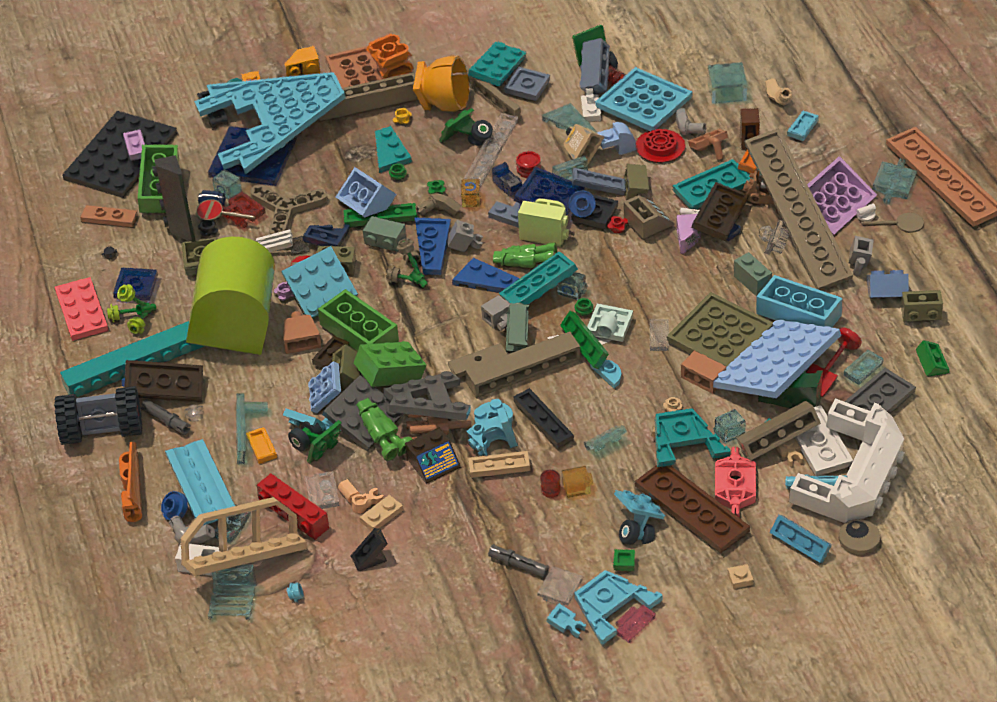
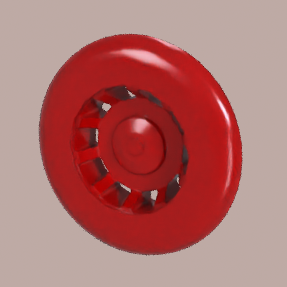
M667 129L647 131L636 141L638 154L648 161L657 163L672 161L678 158L685 149L684 139L678 133Z

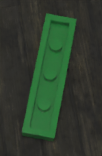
M415 203L389 205L387 210L367 217L362 216L353 209L343 210L344 225H350L349 227L366 226L371 216L394 222L415 221V218H417Z
M569 311L560 327L565 333L571 332L580 345V352L593 368L600 369L609 353L575 312Z

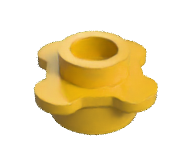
M405 108L397 109L393 122L408 124L412 113Z

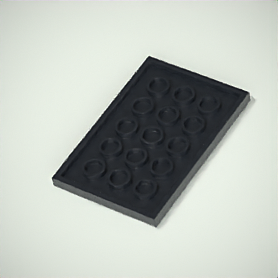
M117 110L62 174L63 180L124 198L139 180L141 159L130 161L123 133L141 130L145 145H168L177 134V128Z

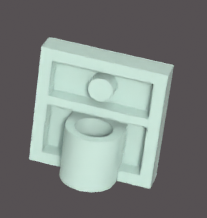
M597 304L587 327L595 337L623 342L633 318V310Z

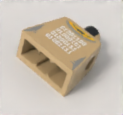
M575 124L574 127H569L566 130L568 137L564 142V147L575 162L588 166L604 137L589 128Z

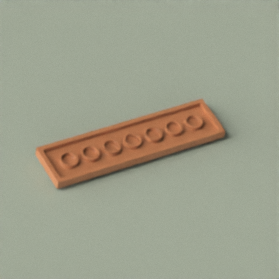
M917 127L886 139V145L973 227L997 216V201Z

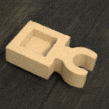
M796 438L776 447L781 458L787 457V464L790 467H793V460H798L800 464L803 463V456L800 453L801 447Z

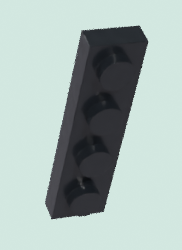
M530 388L513 396L514 403L557 449L574 440V434Z

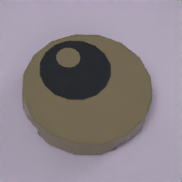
M851 520L840 528L839 542L842 544V548L851 554L864 555L868 552H874L879 547L881 537L879 529L875 524L867 520Z

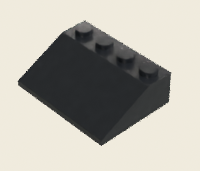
M174 155L155 159V166H152L154 177H158L159 183H156L158 194H162V200H159L161 211L165 210L166 216H163L164 225L169 227L170 233L194 242L196 240L182 172L177 157Z

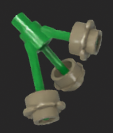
M405 238L399 241L397 250L404 254L403 260H406V263L411 265L414 270L407 276L400 274V268H396L393 265L392 268H388L386 279H389V283H397L399 278L411 282L414 281L416 284L419 283L422 288H425L428 282L424 279L425 276L418 268L417 264L421 260L420 251L414 249L413 240Z

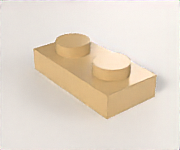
M388 495L360 516V523L371 531L374 528L380 529L403 511V505Z

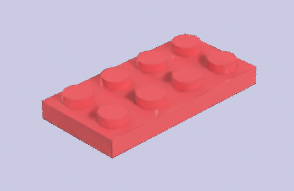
M90 277L55 287V292L72 341L109 331Z

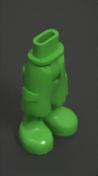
M553 242L542 246L530 244L503 248L502 251H494L493 263H501L502 266L534 268L536 263H543L557 253V244Z
M369 398L358 402L356 406L360 410L359 415L374 443L380 444L382 457L386 461H390L397 455L402 456L405 454V443L412 440V438L404 437L401 439L397 435V426Z

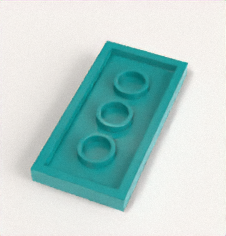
M495 41L469 69L468 76L500 87L526 58V52L516 47L507 46L503 42Z
M732 159L673 185V192L690 209L697 210L702 207L715 182L739 191L743 189L745 182L749 181L751 177H749L746 171L738 169L739 164Z
M559 251L501 291L499 295L509 303L528 305L535 299L540 298L549 289L556 287L565 278L572 276L578 268L574 262Z

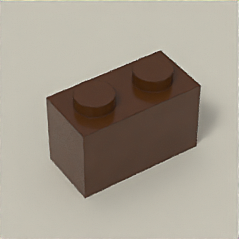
M758 108L740 109L741 150H747L745 140L758 136L760 132Z

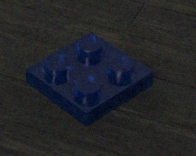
M121 267L113 291L114 299H118V289L122 285L130 284L135 290L136 298L150 301L158 277L157 269Z

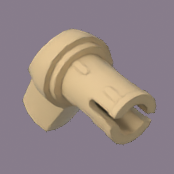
M775 78L765 81L769 98L780 105L790 103L792 95L789 88H780Z

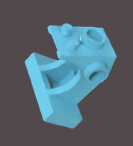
M504 407L497 409L498 416L478 422L467 430L469 436L468 443L473 450L479 451V456H488L487 448L494 440H505L509 443L510 448L518 446Z

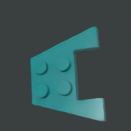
M693 408L656 414L654 420L657 467L674 465L676 459L671 448L706 443L713 459L730 455L731 450L729 447L723 446L717 434L711 433L707 428L708 425Z

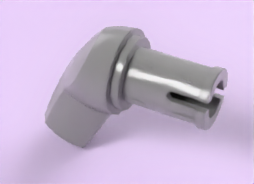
M685 108L676 111V123L682 135L689 136L691 133H706V123H692L688 118Z
M174 516L171 518L172 521L169 520V525L175 532V540L181 543V537L189 527L184 525L180 516ZM207 524L203 525L189 544H202L215 537L214 528Z

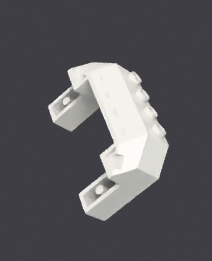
M835 399L828 412L826 427L863 441L848 470V477L839 475L835 485L832 486L798 473L790 489L789 502L846 523L851 520L873 516L876 508L880 509L883 502L882 495L883 493L887 494L891 482L889 480L890 478L894 479L898 467L896 465L897 463L901 464L905 455V452L902 451L904 437L893 417L879 404L874 403L871 411Z

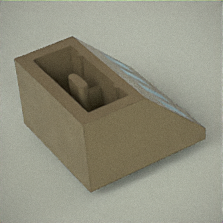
M638 195L623 202L624 218L628 220V223L643 239L674 226V222L652 200Z

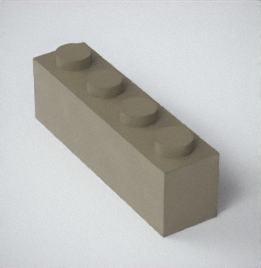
M805 401L736 437L743 454L749 460H753L821 424L814 407Z

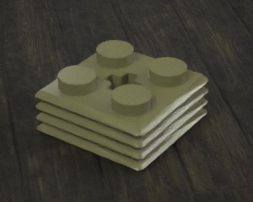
M218 238L181 243L185 275H197L200 255L203 249Z

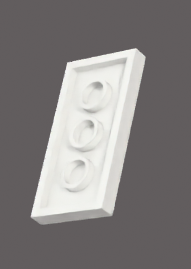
M821 405L814 407L821 424L795 437L815 476H820L850 467L853 459L835 430L826 427L827 414Z

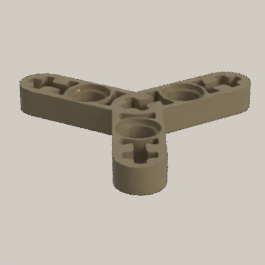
M255 185L250 190L251 198L254 202L274 212L269 227L270 235L288 230L292 215L321 207L328 201L327 192L323 189H316L289 198L263 185ZM270 199L276 200L274 202H268V200ZM301 201H306L305 204H298ZM282 218L286 219L285 221L281 222L277 221L278 219Z

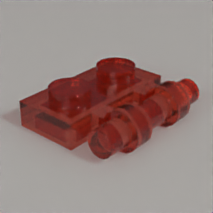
M242 191L228 200V207L222 205L223 211L233 213L238 211L239 214L255 216L254 219H249L251 222L266 213L265 207ZM223 215L225 218L231 219L238 227L246 228L248 225L245 221L248 218Z

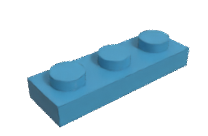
M778 515L769 532L819 563L824 562L832 544L783 515Z

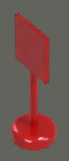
M840 328L841 336L837 340L841 346L825 368L812 364L806 374L823 371L821 397L825 396L838 378L837 374L829 370L845 348L857 350L862 344L861 338L851 329Z

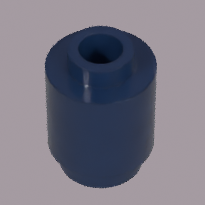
M203 190L198 195V204L205 200L214 199L219 201L222 207L225 206L226 196L221 191Z

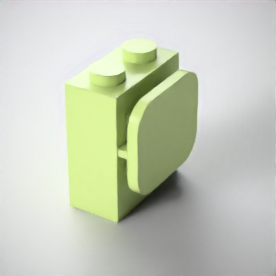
M541 198L535 202H522L518 211L519 240L542 244L556 242L557 246L562 247L564 240H567L569 236V229H566L568 216H566L565 205L559 201Z

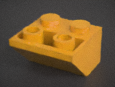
M314 46L296 50L285 63L286 77L321 74L319 58Z

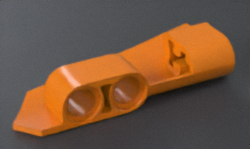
M129 442V451L124 452L119 457L120 477L123 488L126 490L121 492V500L125 520L137 522L142 518L139 460L136 443Z

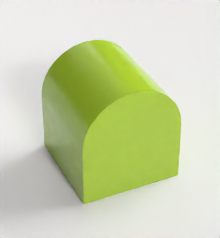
M244 237L220 238L211 242L203 249L194 286L186 338L187 343L258 355L262 354L269 321L275 272L274 258L268 249L260 243Z

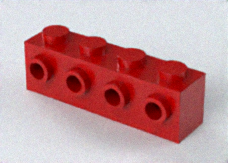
M270 473L256 484L259 500L272 497L277 499L297 515V528L312 539L316 540L329 529L327 512ZM277 505L269 507L289 521V514Z

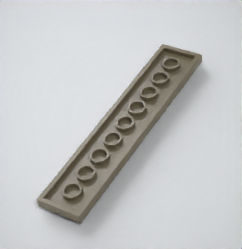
M779 128L745 140V145L816 289L824 290L853 279V274Z

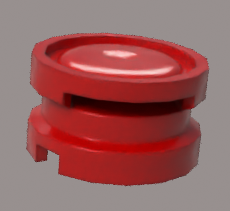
M533 151L520 153L516 157L517 173L523 178L538 176L541 172L540 155Z

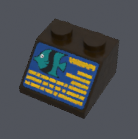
M440 427L405 443L407 460L426 484L461 468L449 438Z

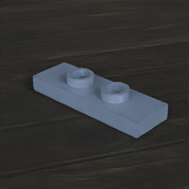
M573 168L572 185L619 195L625 194L624 178Z

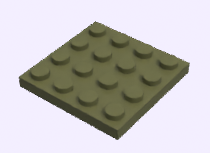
M710 292L667 335V342L690 354L693 351L704 354L708 358L727 367L741 352L751 346L753 341L758 340L764 331L769 330L773 326V322Z

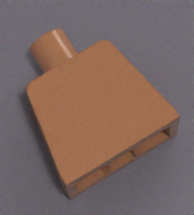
M296 311L291 314V318L284 320L283 340L286 354L321 348L320 334L311 315L302 316L301 312Z

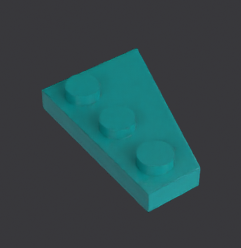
M391 126L375 131L379 173L390 170V167L394 164L405 165L412 162L410 154Z

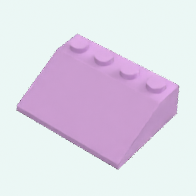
M840 156L807 184L832 235L838 232L857 214V209L865 207L877 196Z

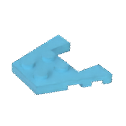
M606 570L574 592L578 605L602 645L617 635V629L605 619L635 598L650 610L663 600L661 593L657 591L655 593L647 590V587L631 584L628 579Z

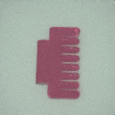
M641 605L638 609L632 606L616 622L618 627L617 635L631 643L632 638H635V634H639L638 631H642L645 625L654 620L656 614L644 605Z

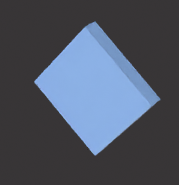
M334 361L325 366L316 377L309 381V401L312 412L317 414L341 392L339 364Z

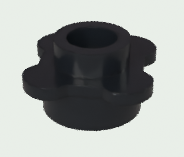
M213 220L202 221L198 225V229L201 230V236H209L218 232V228L215 227L216 223Z

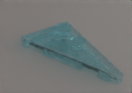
M571 103L542 115L543 122L551 121L556 123V127L567 130L569 127L579 124L597 133Z

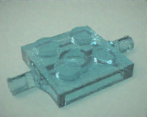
M900 158L897 165L884 161L881 163L872 190L885 194L883 198L884 203L887 200V204H889L892 197L907 199L917 171L905 168V159L902 161V158Z

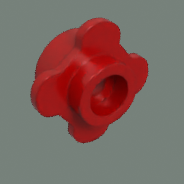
M613 216L610 218L611 222L607 224V227L613 233H622L628 220Z

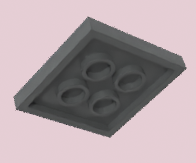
M360 375L323 411L322 415L333 424L340 420L342 422L340 430L368 451L375 443L363 424L362 418L359 415L360 410L356 404L369 398L372 403L377 404L394 424L404 413L389 412L391 401L376 387H371L368 381Z

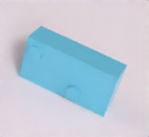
M774 275L756 296V314L773 320L814 324L824 327L829 326L832 328L842 316L843 298Z

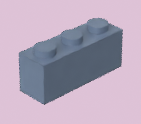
M602 38L583 42L580 88L585 93L586 89L593 88V94L607 92L610 46Z

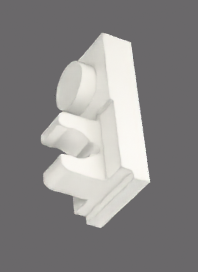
M593 88L586 89V95L581 96L583 122L601 121L600 109L595 105V101L599 97L593 94Z

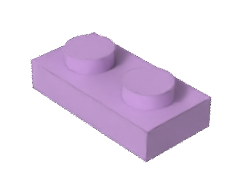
M141 130L123 133L130 161L141 159L142 145H145Z

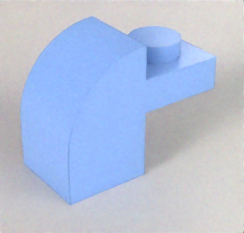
M614 122L612 129L597 132L604 137L600 144L602 149L614 146L619 155L636 151V140L628 126L624 123Z

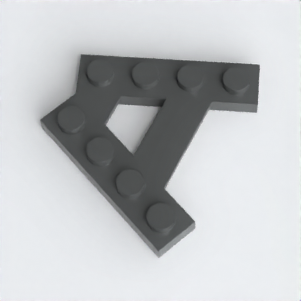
M444 371L434 376H426L419 380H410L404 384H394L384 389V396L391 401L389 412L465 421L471 412V405L464 404L463 402L451 403L446 389L460 386V378L449 371ZM428 395L429 400H426L425 398L416 397Z

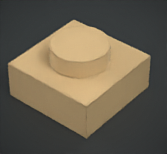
M748 564L728 568L727 574L733 589L753 585V577Z

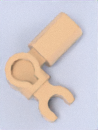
M348 479L340 482L338 485V490L349 503H352V510L358 514L364 513L372 504H377L384 499L383 495L377 496V488L371 489L368 494H360Z

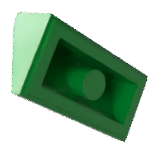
M923 340L916 348V353L926 376L948 374L950 370L939 344Z

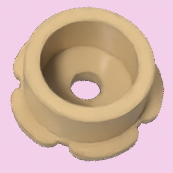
M675 397L668 398L663 403L666 412L681 410L683 405L681 404L682 401Z

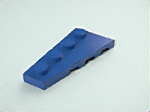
M415 218L423 274L441 275L447 249L448 234L451 228V219Z

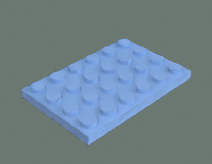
M776 320L773 322V326L769 330L764 331L758 340L753 341L751 346L741 352L726 367L725 371L718 374L719 377L713 381V388L777 398L841 336L840 329Z

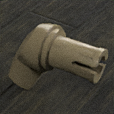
M434 193L430 195L427 201L417 205L416 209L418 211L424 208V210L419 212L420 216L433 209L445 210L455 216L462 205L448 196Z

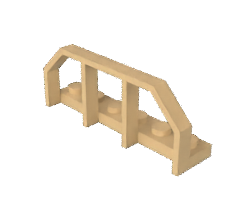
M272 497L198 515L181 537V564L194 576H199L307 549V541L297 534V515ZM277 505L289 514V534L286 537L271 538L268 541L261 542L260 509ZM252 511V543L249 546L233 547L227 551L226 517ZM218 519L219 551L212 553V555L196 556L189 560V542L205 522Z

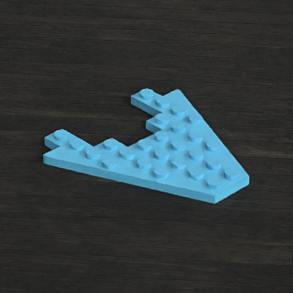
M334 72L209 84L206 86L210 95L194 102L200 116L210 114L232 104L238 114L255 109L262 125L246 130L250 142L218 154L224 170L241 163L244 172L248 173L279 148H283L287 142L346 97Z

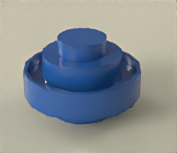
M585 190L573 193L569 200V208L575 216L580 218L587 217L594 212L596 202L591 193Z
M171 491L165 495L161 505L163 516L168 520H171L174 516L183 518L188 507L186 496L176 491Z

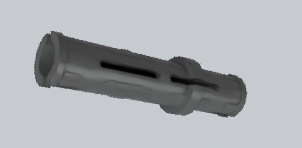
M145 399L142 402L141 409L161 420L170 429H176L183 435L190 431L188 427H191V425L181 420L177 414L168 412L149 399Z
M494 544L489 549L488 556L503 561L505 565L516 566L542 578H545L549 572L548 565L516 554L514 550H506Z

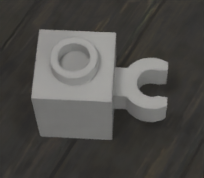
M456 220L448 234V247L465 252L470 244L472 247L480 249L482 246L480 241L483 236L474 234V225Z

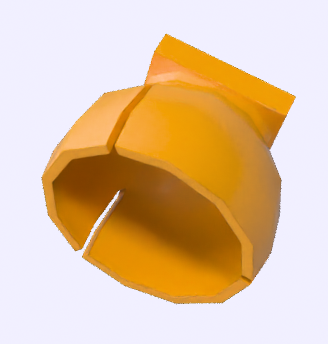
M450 55L436 59L428 67L425 61L418 62L413 91L424 110H431V105L442 111L450 112L466 108L469 100L468 74H455L468 72L460 56Z

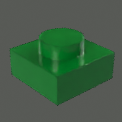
M614 549L613 571H634L635 550Z

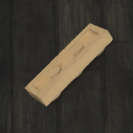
M528 451L468 458L471 478L530 471Z

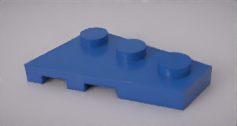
M472 258L452 279V284L456 286L466 284L469 288L474 289L476 286L484 287L487 291L500 293L519 280V278Z

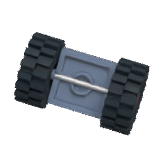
M137 387L117 388L116 394L77 398L76 394L55 396V419L61 445L82 442V435L120 431L122 437L142 435V415Z

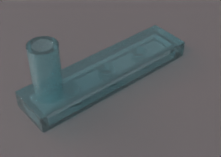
M236 393L237 464H245V413L268 412V402L244 401L243 393Z

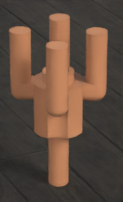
M407 414L408 418L427 417V420L406 421V428L409 429L410 434L428 433L440 427L445 435H448L449 429L471 428V420L448 421V418Z

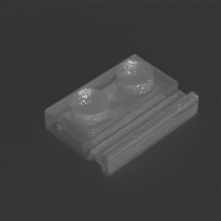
M333 471L315 474L314 477L309 478L305 476L308 498L311 502L321 509L340 506Z

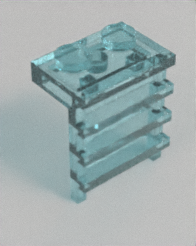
M243 564L212 572L214 585L208 619H213V615H245V619L250 620L255 586L257 585L254 565ZM217 595L249 596V597H217ZM215 605H242L247 607H221Z

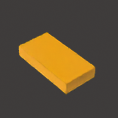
M264 427L246 433V438L258 464L277 458V453Z

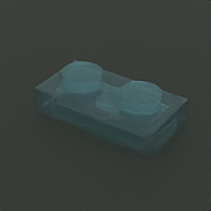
M582 156L552 166L554 183L558 184L572 179L573 168L588 171L587 158Z
M867 350L844 370L843 376L860 385L883 364V358Z
M624 425L615 426L584 442L586 450L594 449L596 452L605 448L607 442L611 441V443L622 439L621 435L627 433Z

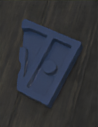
M309 225L303 235V242L318 246L340 247L349 232L350 225H344L343 228H333V225Z

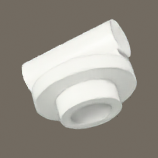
M875 204L857 209V218L865 222L873 220L875 218Z

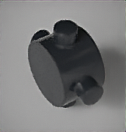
M106 247L103 251L104 253L101 254L106 259H113L115 253L118 252L113 247Z

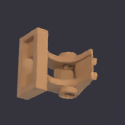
M756 169L754 173H750L749 177L751 178L745 182L743 187L745 194L749 195L748 201L757 204L775 205L767 188H761L762 180L758 178V170Z

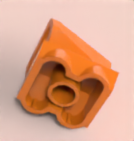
M389 34L370 42L366 48L375 59L382 79L408 74L414 69L413 64L407 60L412 56L408 45L401 43L398 35Z

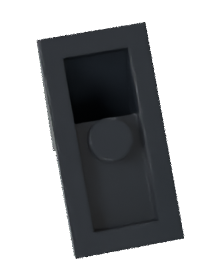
M374 528L350 555L357 570L362 571L387 561L382 550L388 543L381 529Z

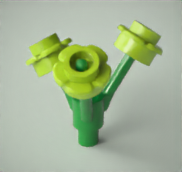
M130 284L122 285L118 289V299L122 302L133 300L138 305L136 308L119 310L118 305L112 306L110 304L111 308H107L108 319H112L115 322V320H120L119 314L136 312L140 317L130 319L127 322V327L131 333L141 334L144 332L145 327L143 319L151 311L156 310V305L136 298L135 290Z

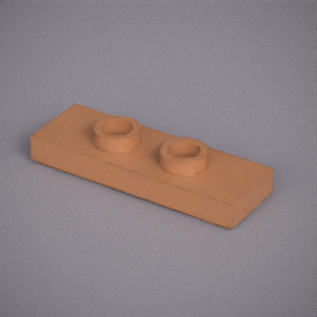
M86 205L80 218L81 222L133 227L138 213L136 210Z

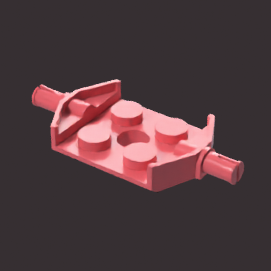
M734 446L731 448L730 457L715 462V500L723 506L730 508L732 513H736V516L740 517L739 509L756 503V463L739 455L740 448L736 446L735 452ZM732 476H739L740 478L737 479V480H735V479H732L731 477H732Z

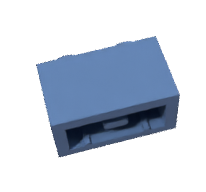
M892 270L890 274H884V271H871V275H866L869 297H902V292H909L908 274H904L903 270Z

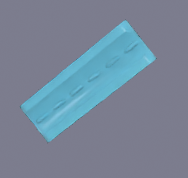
M203 439L183 447L165 451V455L183 494L187 498L188 505L195 519L200 514L235 506ZM218 519L207 521L203 525L218 521Z

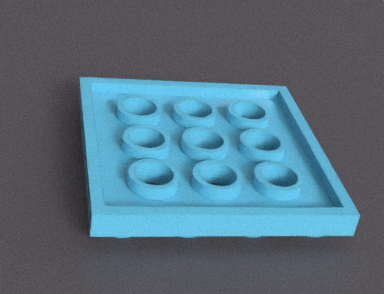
M635 67L596 100L595 105L605 112L652 131L660 127L692 98L693 92Z

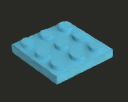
M331 246L281 271L304 315H311L312 319L319 316L318 308L346 289L353 295H358Z

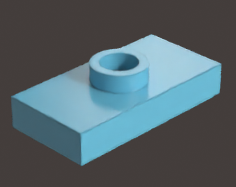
M802 111L787 131V136L804 141L819 121V116Z

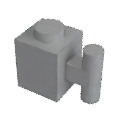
M855 236L852 242L848 263L855 264L853 270L855 276H859L863 266L867 267L872 256L873 239Z
M499 295L481 306L482 319L493 329L498 327L502 331L507 328V311L510 303Z

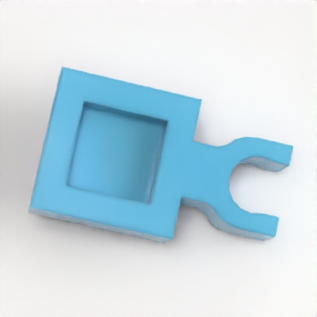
M558 603L546 620L547 623L563 633L566 629L570 630L571 634L576 638L580 636V632L576 628H580L583 631L586 629V624L581 621H575L576 614Z

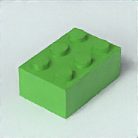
M405 341L362 344L354 360V365L371 387L404 384L410 380H419L422 378L427 365L411 344Z

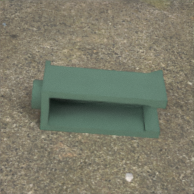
M510 303L507 311L506 352L513 353L528 346L529 305H523L522 303Z

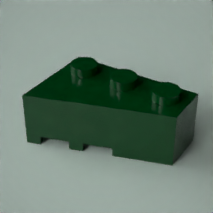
M804 371L777 398L758 395V401L790 409L807 401L813 407L819 405L822 395L823 371L806 374V371Z

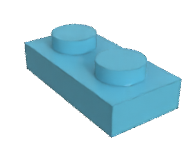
M285 408L283 416L289 419L288 423L298 427L302 422L307 421L313 426L319 423L323 431L326 425L314 417Z

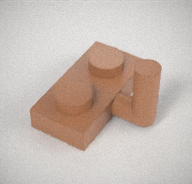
M717 129L688 140L689 147L702 151L712 144L717 160L723 159L720 143L728 138L727 131Z

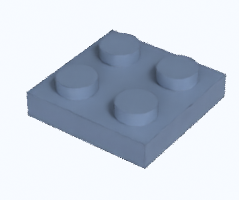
M518 67L504 87L505 93L537 101L550 82V75Z

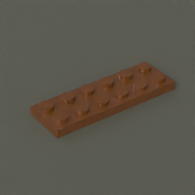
M656 465L635 480L636 488L645 495H648L654 502L720 553L750 532V526L671 465L657 467Z

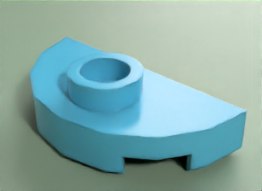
M605 360L600 369L593 368L590 364V367L614 389L620 384L621 369L618 364Z

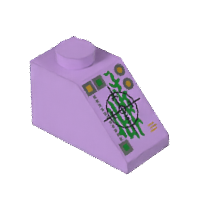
M697 214L676 215L680 254L687 252L700 240V231L691 228Z

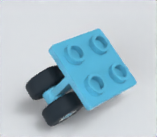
M616 490L614 495L630 512L634 513V520L628 519L621 524L619 530L620 541L628 545H633L637 540H641L643 544L653 542L655 530L651 524L647 523L649 517L664 519L665 515L660 511V507L654 504L648 495H635L628 490L623 492Z

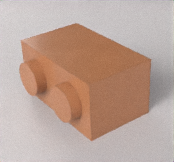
M693 351L681 364V378L713 394L718 389L713 388V381L719 377L718 374L726 370V366L708 358L704 354Z

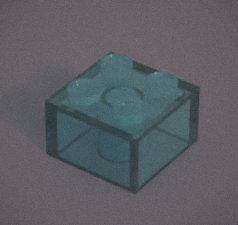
M742 62L708 65V86L712 104L747 101V82Z

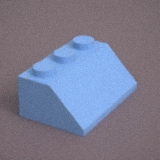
M354 167L336 195V198L362 216L367 217L387 210L393 202L396 193Z

